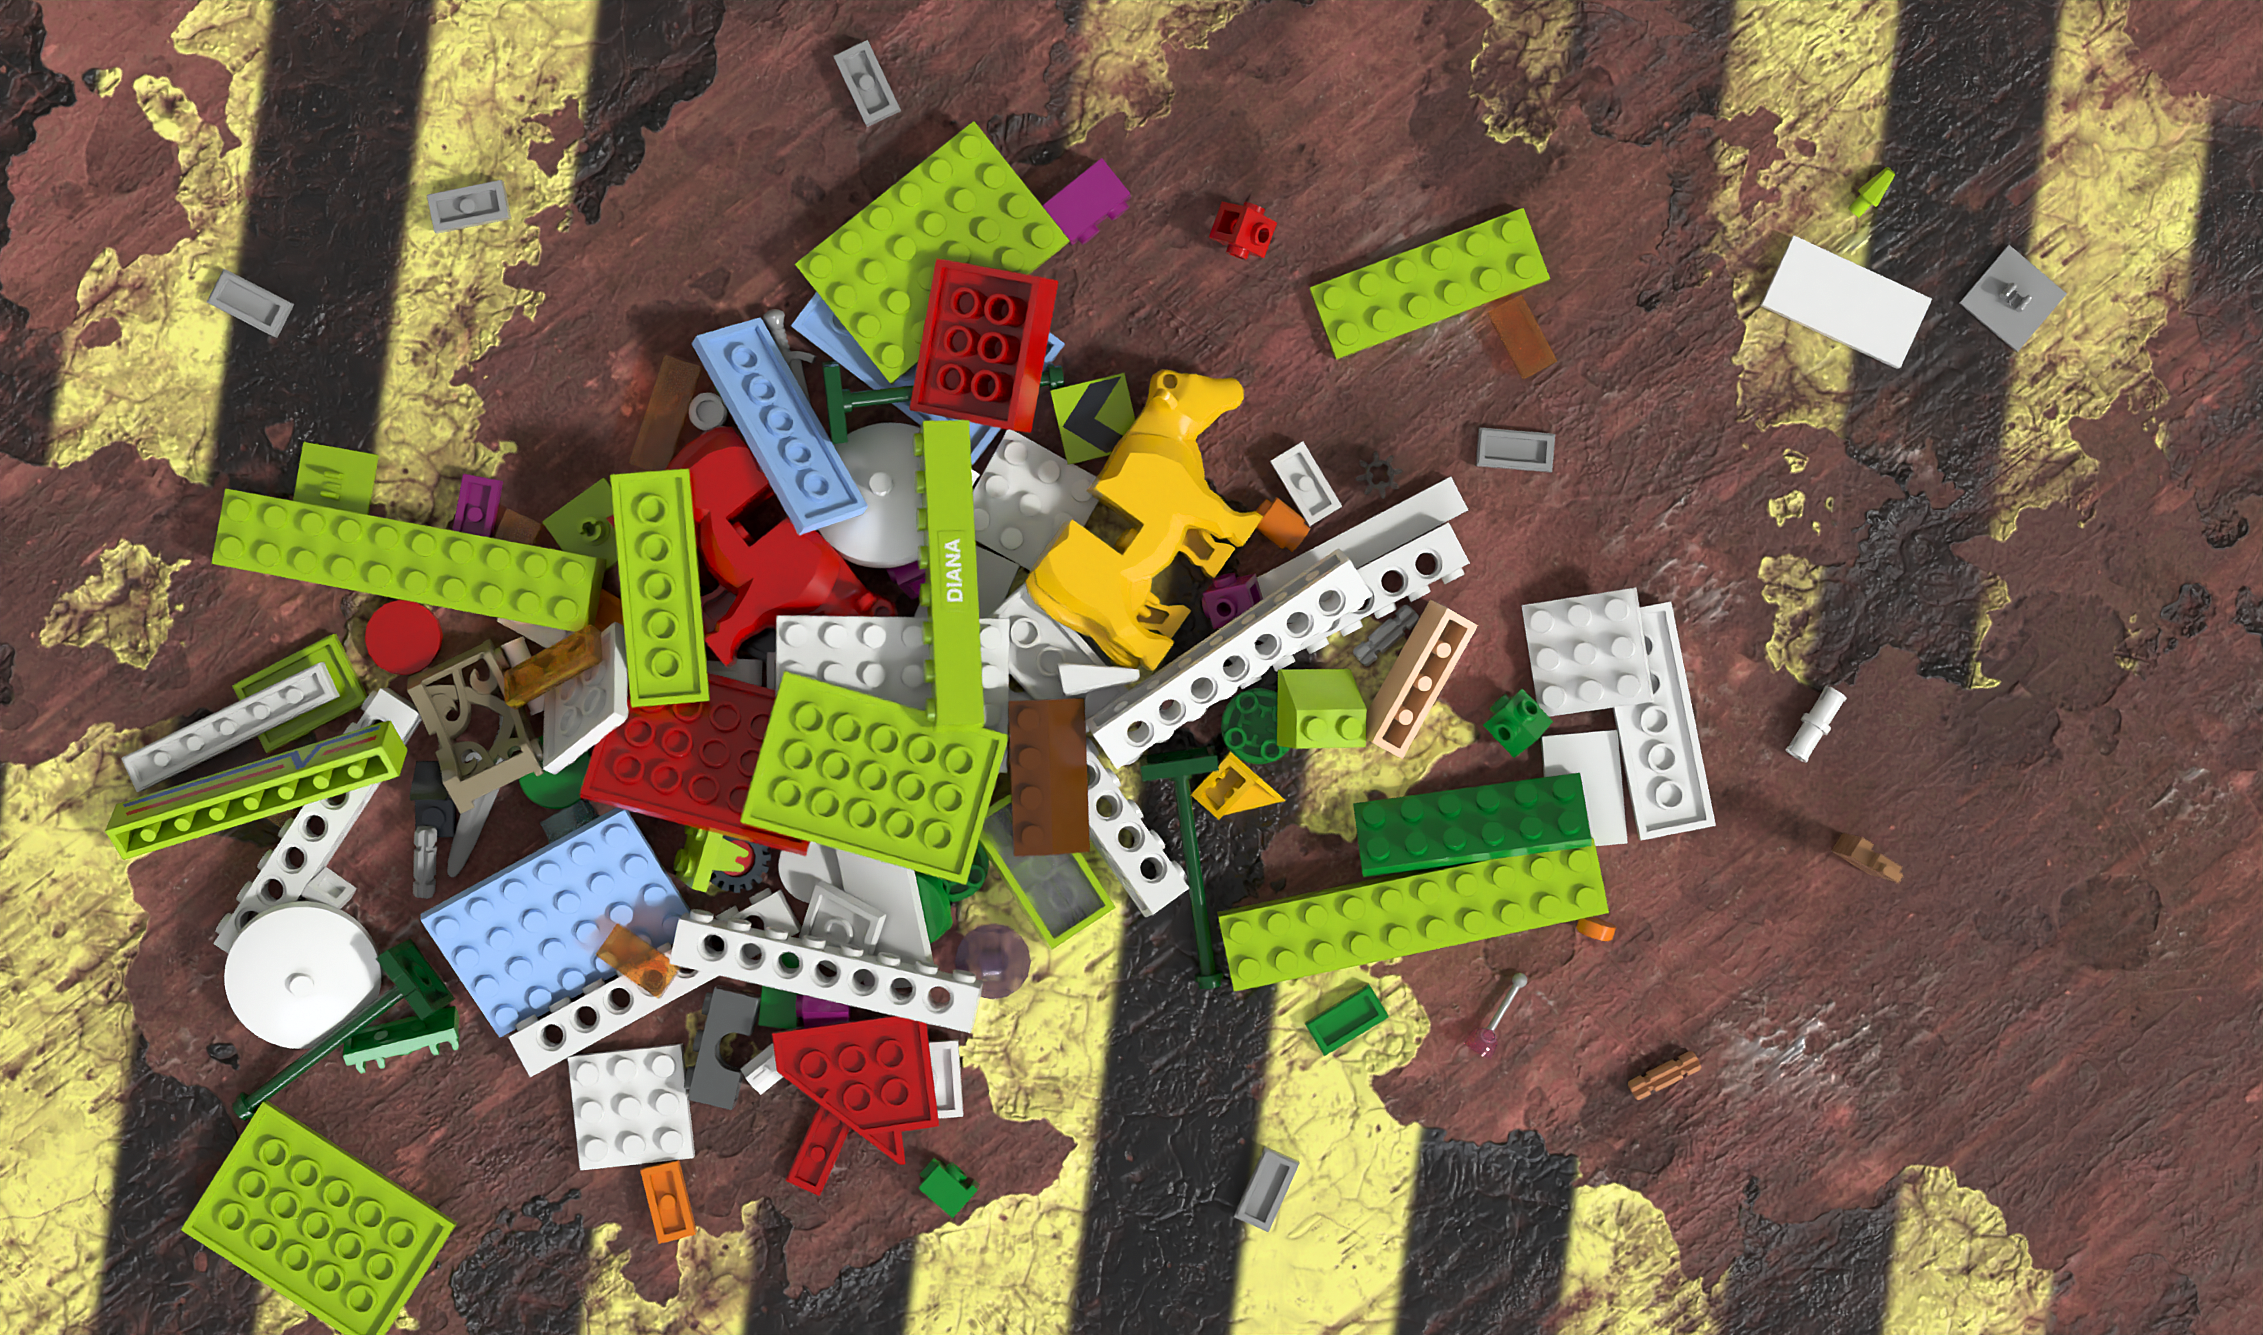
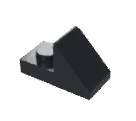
M416 761L409 801H415V831L421 825L433 826L437 830V837H454L456 832V805L443 784L439 761Z

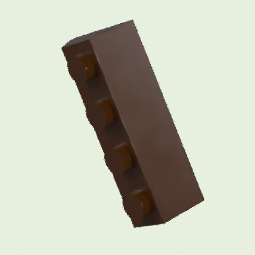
M1085 698L1008 701L1014 857L1090 852Z

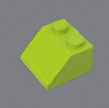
M1278 669L1277 746L1295 749L1366 747V707L1350 669Z

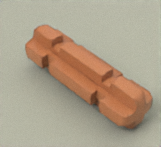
M1688 1051L1678 1056L1679 1060L1675 1061L1672 1059L1646 1072L1647 1076L1642 1077L1640 1075L1630 1080L1628 1087L1636 1100H1641L1651 1095L1650 1091L1655 1090L1657 1092L1683 1079L1682 1075L1687 1074L1689 1076L1699 1071L1701 1064L1696 1054Z

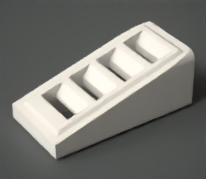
M1072 663L1057 665L1062 696L1065 695V697L1133 684L1140 678L1139 671L1133 668Z

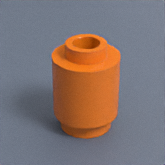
M1278 497L1272 502L1266 498L1256 510L1263 518L1255 529L1281 549L1286 547L1293 552L1311 529L1304 524L1305 519Z

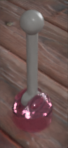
M1516 973L1513 976V985L1488 1027L1473 1030L1464 1045L1489 1060L1498 1045L1494 1030L1519 988L1527 984V977L1523 973Z

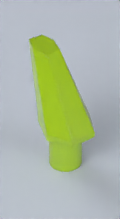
M1889 167L1883 169L1858 190L1860 195L1848 209L1860 218L1872 204L1877 207L1893 180L1895 173Z

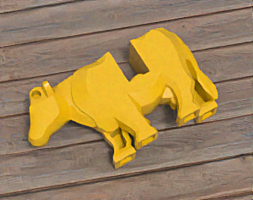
M1166 369L1155 373L1150 381L1149 394L1143 411L1119 440L1102 471L1087 489V492L1121 516L1133 525L1134 528H1126L1113 546L1118 550L1115 551L1073 519L1065 521L1040 554L1025 580L1027 592L1037 606L1059 623L1091 637L1118 666L1137 669L1142 665L1146 670L1154 671L1173 645L1174 641L1171 638L1191 612L1184 605L1166 606L1159 604V598L1151 593L1152 578L1171 564L1177 552L1183 553L1192 565L1200 566L1203 574L1209 579L1215 578L1235 548L1230 544L1215 542L1209 533L1218 539L1227 538L1233 545L1240 547L1245 544L1263 518L1256 511L1245 513L1233 511L1220 496L1209 489L1208 483L1204 478L1202 457L1196 442L1198 435L1209 427L1222 413L1236 409L1243 401L1244 388L1235 378H1210L1197 374L1178 373ZM1148 630H1156L1159 634L1150 632Z

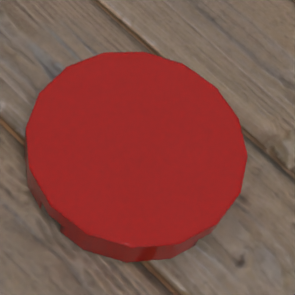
M407 600L385 603L376 610L366 626L365 634L368 654L377 666L389 673L399 675H411L423 671L430 666L441 651L443 639L440 622L434 613L421 603Z

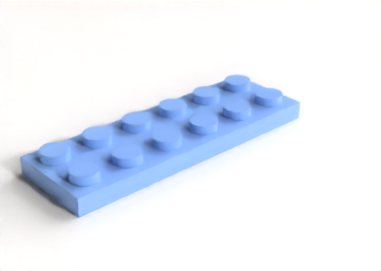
M761 317L697 335L692 342V346L797 533L801 535L863 514L868 505Z

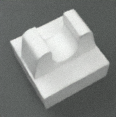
M325 867L307 884L302 896L306 898L305 901L323 903L341 909L352 898L357 888Z

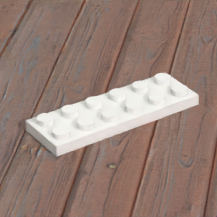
M1671 602L1640 607L1654 701L1612 707L1639 840L1716 826Z

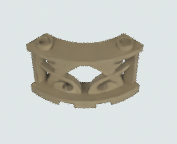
M491 639L483 641V644L424 672H416L408 676L407 691L429 735L435 733L438 735V742L440 744L438 747L440 750L436 751L441 768L443 784L461 814L475 808L474 800L533 771L536 776L544 773L542 762L543 745L539 738H536L525 708L507 671V668L511 666L501 646L495 648ZM483 658L490 670L489 679L484 682L480 681L479 672L474 669L470 675L472 688L466 687L462 668ZM451 673L455 685H429ZM500 689L505 697L506 702L495 696L500 691ZM455 702H460L459 718L456 721H448L447 714L449 711L456 710L459 713ZM470 703L490 709L503 717L499 735L489 751L474 742H456V738L463 734L470 723ZM515 730H517L518 738H513ZM516 750H521V751H522L521 753H519V754H517V755L511 757V755H512V753H513L514 751H516ZM475 752L482 757V760L478 761L473 756L471 762L465 763V758L470 753ZM500 758L503 760L502 762L496 764V762H497Z

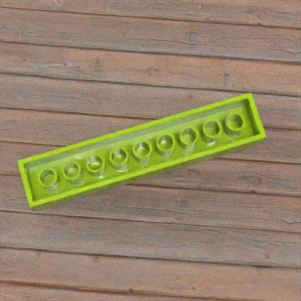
M225 488L211 564L577 633L593 634L607 559Z
M1591 836L1592 846L1419 869L1219 911L1217 914L1234 992L1609 913L1594 838Z

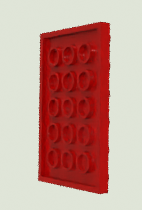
M708 673L709 701L631 707L628 676L627 719L620 726L615 727L601 738L594 746L580 792L581 798L807 856L810 841L740 822L775 702V690Z

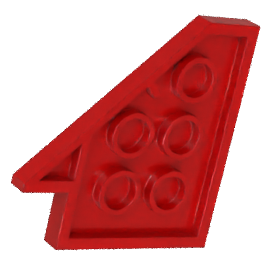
M893 1015L772 1032L777 1072L899 1165L906 1164L902 1132L939 1126L926 1023Z

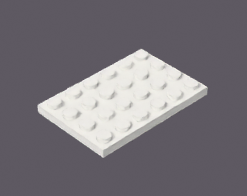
M776 615L775 698L783 671H787L925 711L926 698H931V683L924 682L923 663L924 659H929V645L922 644L921 629L922 621H928L927 617ZM979 618L985 721L983 728L1008 734L1010 619ZM1008 741L998 773H1007Z

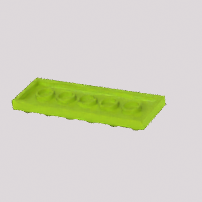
M1521 208L1310 287L1309 290L1335 360L1546 282L1550 277L1525 210Z
M689 468L611 474L631 707L709 701Z

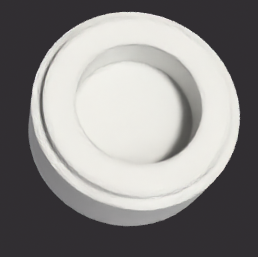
M702 393L692 400L689 406V417L697 428L707 431L725 424L728 417V408L718 395Z

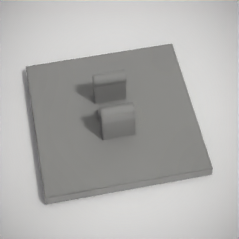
M2008 245L1959 304L2013 350L2018 352L2067 293L2013 247Z

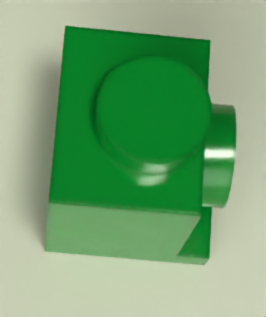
M935 1158L919 1174L923 1178L919 1189L951 1218H954L978 1191L980 1185L976 1180L967 1184L964 1181L967 1175L956 1164L950 1162L946 1165L942 1160L938 1161Z

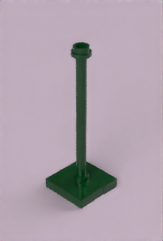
M836 360L822 362L832 444L848 443L845 412H852L853 407L911 401L914 385L850 392V388L842 389L838 362ZM1054 363L1047 364V371H1042L1040 387L1049 386L1050 390L1064 387L1062 366H1054Z
M1214 745L1141 755L1139 759L1142 781L1164 778L1174 781L1200 972L1194 975L1195 982H1198L1199 989L1216 988L1221 986L1223 972L1215 970L1189 779L1192 778V774L1219 771Z
M411 938L386 950L376 958L389 978L395 983V986L250 1095L245 1092L237 1095L236 1101L232 1103V1107L239 1118L247 1121L249 1118L252 1119L263 1101L266 1102L404 997L421 1021L455 1000Z

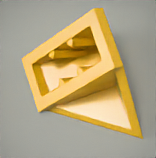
M1230 751L1218 763L1219 771L1210 772L1191 794L1218 820L1223 815L1286 801Z

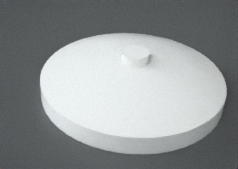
M879 423L851 432L847 435L848 443L834 444L841 460L868 505L865 512L861 515L818 529L820 535L844 559L871 568L898 567L918 560V547L924 545L923 531H917L916 510L917 508H922V494H916L914 487L915 470H920V456L913 455V433H919L920 428L902 423Z
M297 901L284 903L258 914L237 934L229 950L225 966L226 995L238 1019L258 1037L282 1047L311 1049L378 998L382 977L381 965L376 960L379 953L368 931L346 912L318 902Z

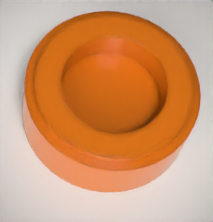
M1596 917L1578 919L1576 929L1588 937L1601 941H1610L1613 939L1616 926Z

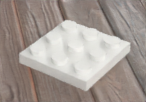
M1007 430L973 491L975 540L1024 568L1031 570L1063 522L1073 519L1079 525L1085 527L1099 501L1087 492L1096 476L1074 464L1067 465V461L1015 431Z
M1636 588L1522 605L1536 700L1539 707L1549 717L1654 701Z
M617 622L612 623L545 678L544 770L556 775L627 719L628 676L623 625Z
M683 1043L571 1055L568 1057L580 1170L695 1157L689 1100H687L688 1089L684 1088L686 1068Z

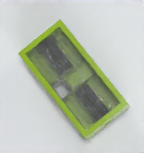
M1011 793L988 807L978 842L1048 950H1053L1116 908L1081 853L1014 857Z

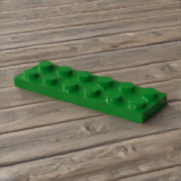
M1580 772L1353 803L1363 877L1592 846Z

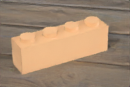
M1432 600L1429 601L1366 713L1367 740L1403 759L1478 625Z

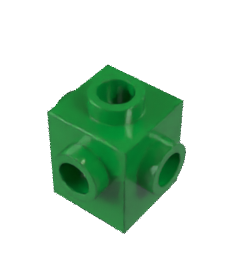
M1520 689L1512 697L1505 693L1489 707L1493 714L1483 726L1515 758L1537 741L1553 721L1539 707L1535 700L1523 689Z

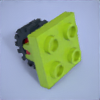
M685 825L684 831L685 834H688L684 849L680 848L674 860V870L677 871L675 877L691 889L706 892L710 881L721 890H731L733 893H740V889L744 888L748 891L753 888L752 883L756 882L759 884L763 880L760 875L762 872H768L769 867L766 865V862L771 861V854L767 852L768 846Z

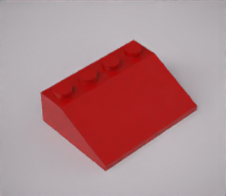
M936 258L909 410L957 420H969L972 423L1012 431L1031 432L1059 281Z

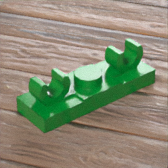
M453 1006L441 1009L422 1021L416 1015L360 1030L344 1042L343 1058L346 1065L356 1064V1069L362 1074L366 1072V1061L376 1060L379 1068L382 1069L385 1068L386 1058L396 1055H408L413 1051L422 1049V1047L429 1046L433 1055H439V1043L448 1041L451 1043L454 1051L458 1050L460 1016L457 1008Z

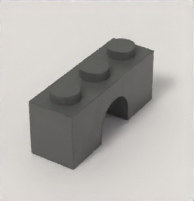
M717 985L713 993H706L702 1007V1014L707 1015L704 1030H697L693 1044V1051L699 1053L695 1067L689 1066L684 1082V1088L690 1089L687 1100L733 1110L736 1106L744 1074L740 1067L732 1066L722 1058L720 1042L723 1036L729 1033H740L750 1036L754 1032L761 1005L760 994L723 985Z

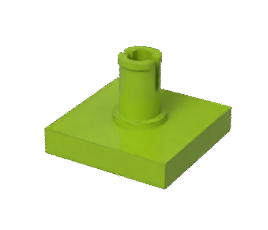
M606 478L599 480L542 521L564 552L607 559L605 572L618 563L615 529L606 519L614 514L611 484Z

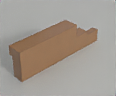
M1846 833L1841 834L1831 850L1833 853L1869 875L1897 883L1900 882L1904 875L1900 873L1902 867L1882 854L1872 851L1871 849L1874 844L1863 837Z

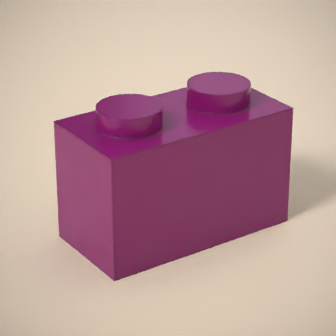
M1101 158L1042 205V207L1070 240L1071 246L1077 241L1084 245L1100 231L1096 227L1107 217L1114 221L1129 208L1126 202L1131 199V193Z

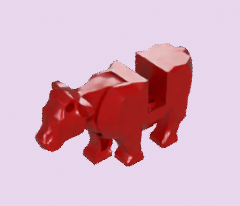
M718 426L705 431L688 443L665 468V470L689 468L696 549L701 551L708 571L719 583V587L716 590L701 596L704 640L729 669L737 663L738 649L743 641L760 633L765 628H776V615L898 616L895 603L864 586L845 559L817 531L813 530L799 535L790 518L787 517L757 542L753 539L744 526L740 524V521L775 492L754 454L731 426ZM613 514V515L607 517L606 519L609 521V523H610V524L613 526V528L615 529L614 514Z

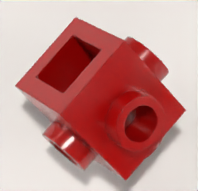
M1222 201L1209 238L1227 246L1226 253L1242 260H1247L1249 255L1264 258L1277 222L1264 216L1265 209L1255 204L1244 202L1243 206Z

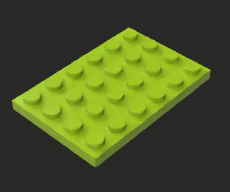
M973 121L795 265L892 385L918 364L936 258L1029 275L1066 246L1070 240Z
M783 671L740 822L966 885L1009 735L983 727L980 731L933 732L932 721H926L924 710Z
M263 1101L181 1230L342 1334L386 1335L458 1222L271 1102Z

